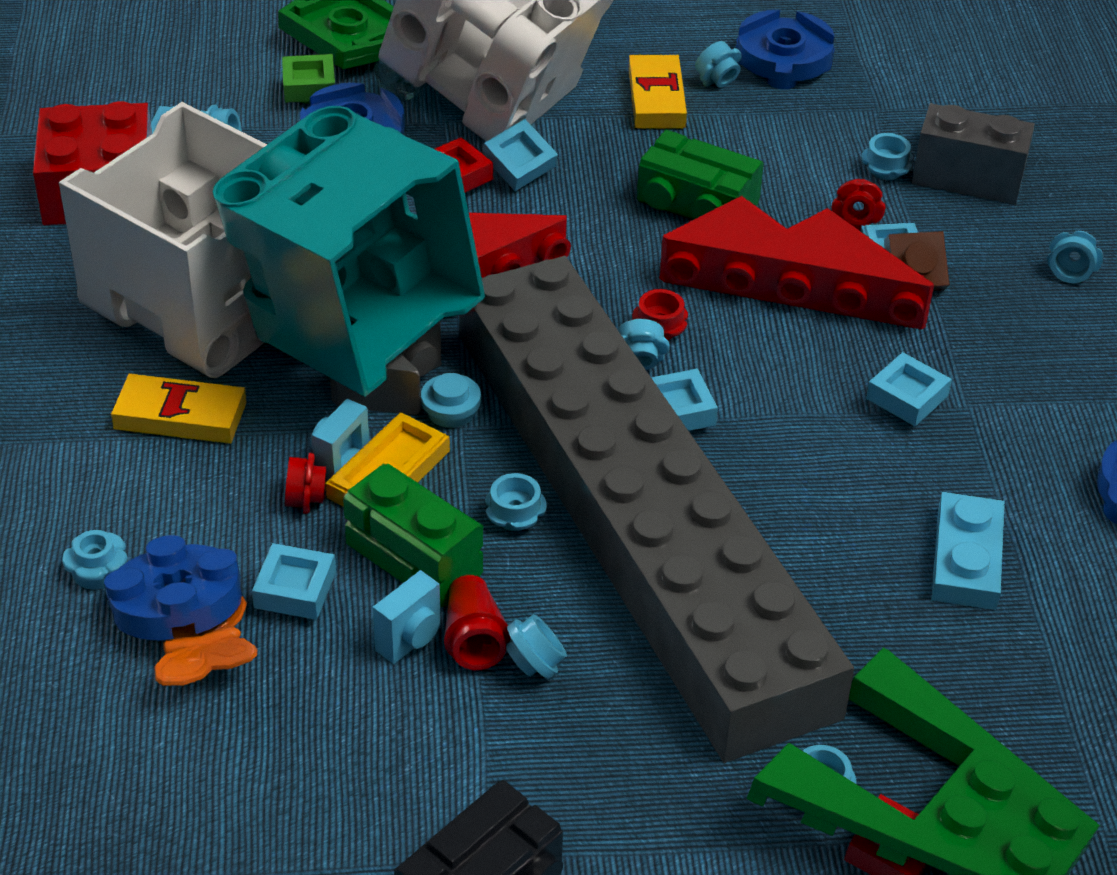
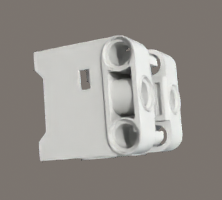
M396 0L378 58L414 87H420L427 83L463 110L465 113L462 123L487 142L523 119H526L531 125L577 86L584 70L580 67L602 16L614 0Z
M181 102L161 115L152 135L94 173L80 168L61 180L59 187L78 286L77 296L80 303L121 327H130L139 323L164 337L167 353L210 378H218L264 344L256 336L243 293L245 283L251 278L245 255L242 250L234 247L227 241L214 199L213 188L223 176L267 144Z

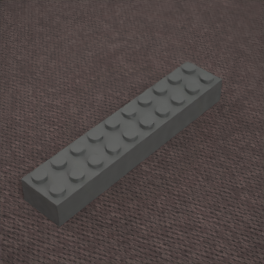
M561 256L482 278L485 298L466 314L459 315V337L723 763L845 720L854 666L568 258Z

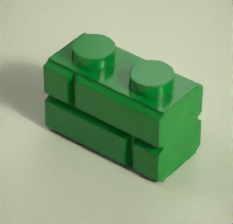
M665 129L655 141L654 147L651 146L640 160L637 200L655 209L665 210L691 220L740 196H743L757 206L761 192L764 163L763 161L694 138L692 140L688 139L685 135Z
M383 463L350 488L343 497L344 518L348 520L345 524L346 544L402 583L418 571H423L440 584V608L448 605L449 587L455 579L464 575L480 577L483 573V552L480 551L483 547V525L390 464Z

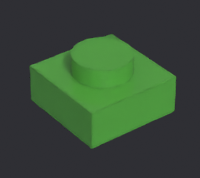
M333 54L282 57L285 103L301 102L310 104V96L316 91L335 85Z

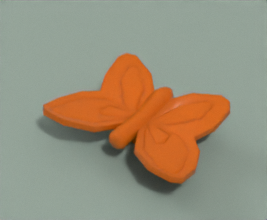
M242 596L238 609L227 620L210 630L196 634L194 623L172 628L174 639L165 640L163 644L165 655L154 667L155 681L163 686H184L203 679L211 670L232 669L252 661L257 656L258 649L245 638H239L241 631L234 627L243 617L247 605L244 597Z

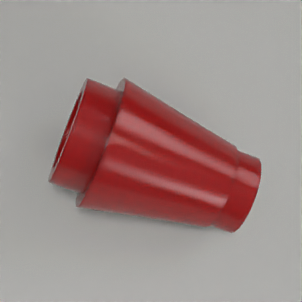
M464 575L455 579L449 587L444 646L448 654L460 666L470 670L488 669L500 662L506 653V644L511 639L507 630L508 624L494 601L486 582L476 575Z

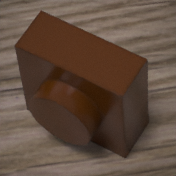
M944 231L889 234L884 239L885 249L934 284L933 291H944L950 285Z

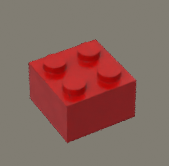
M118 101L108 105L75 106L72 104H60L54 107L39 109L33 176L43 225L66 224L59 187L61 180L80 168L94 173L152 135L148 103Z

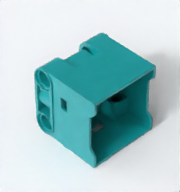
M328 106L310 113L223 176L213 188L214 199L227 241L244 252L251 278L245 283L243 293L257 338L364 397L387 380L386 365L441 319L448 316L466 314L485 298L458 160L406 137L394 128L384 127L362 117L347 107ZM406 194L414 198L417 215L410 212Z

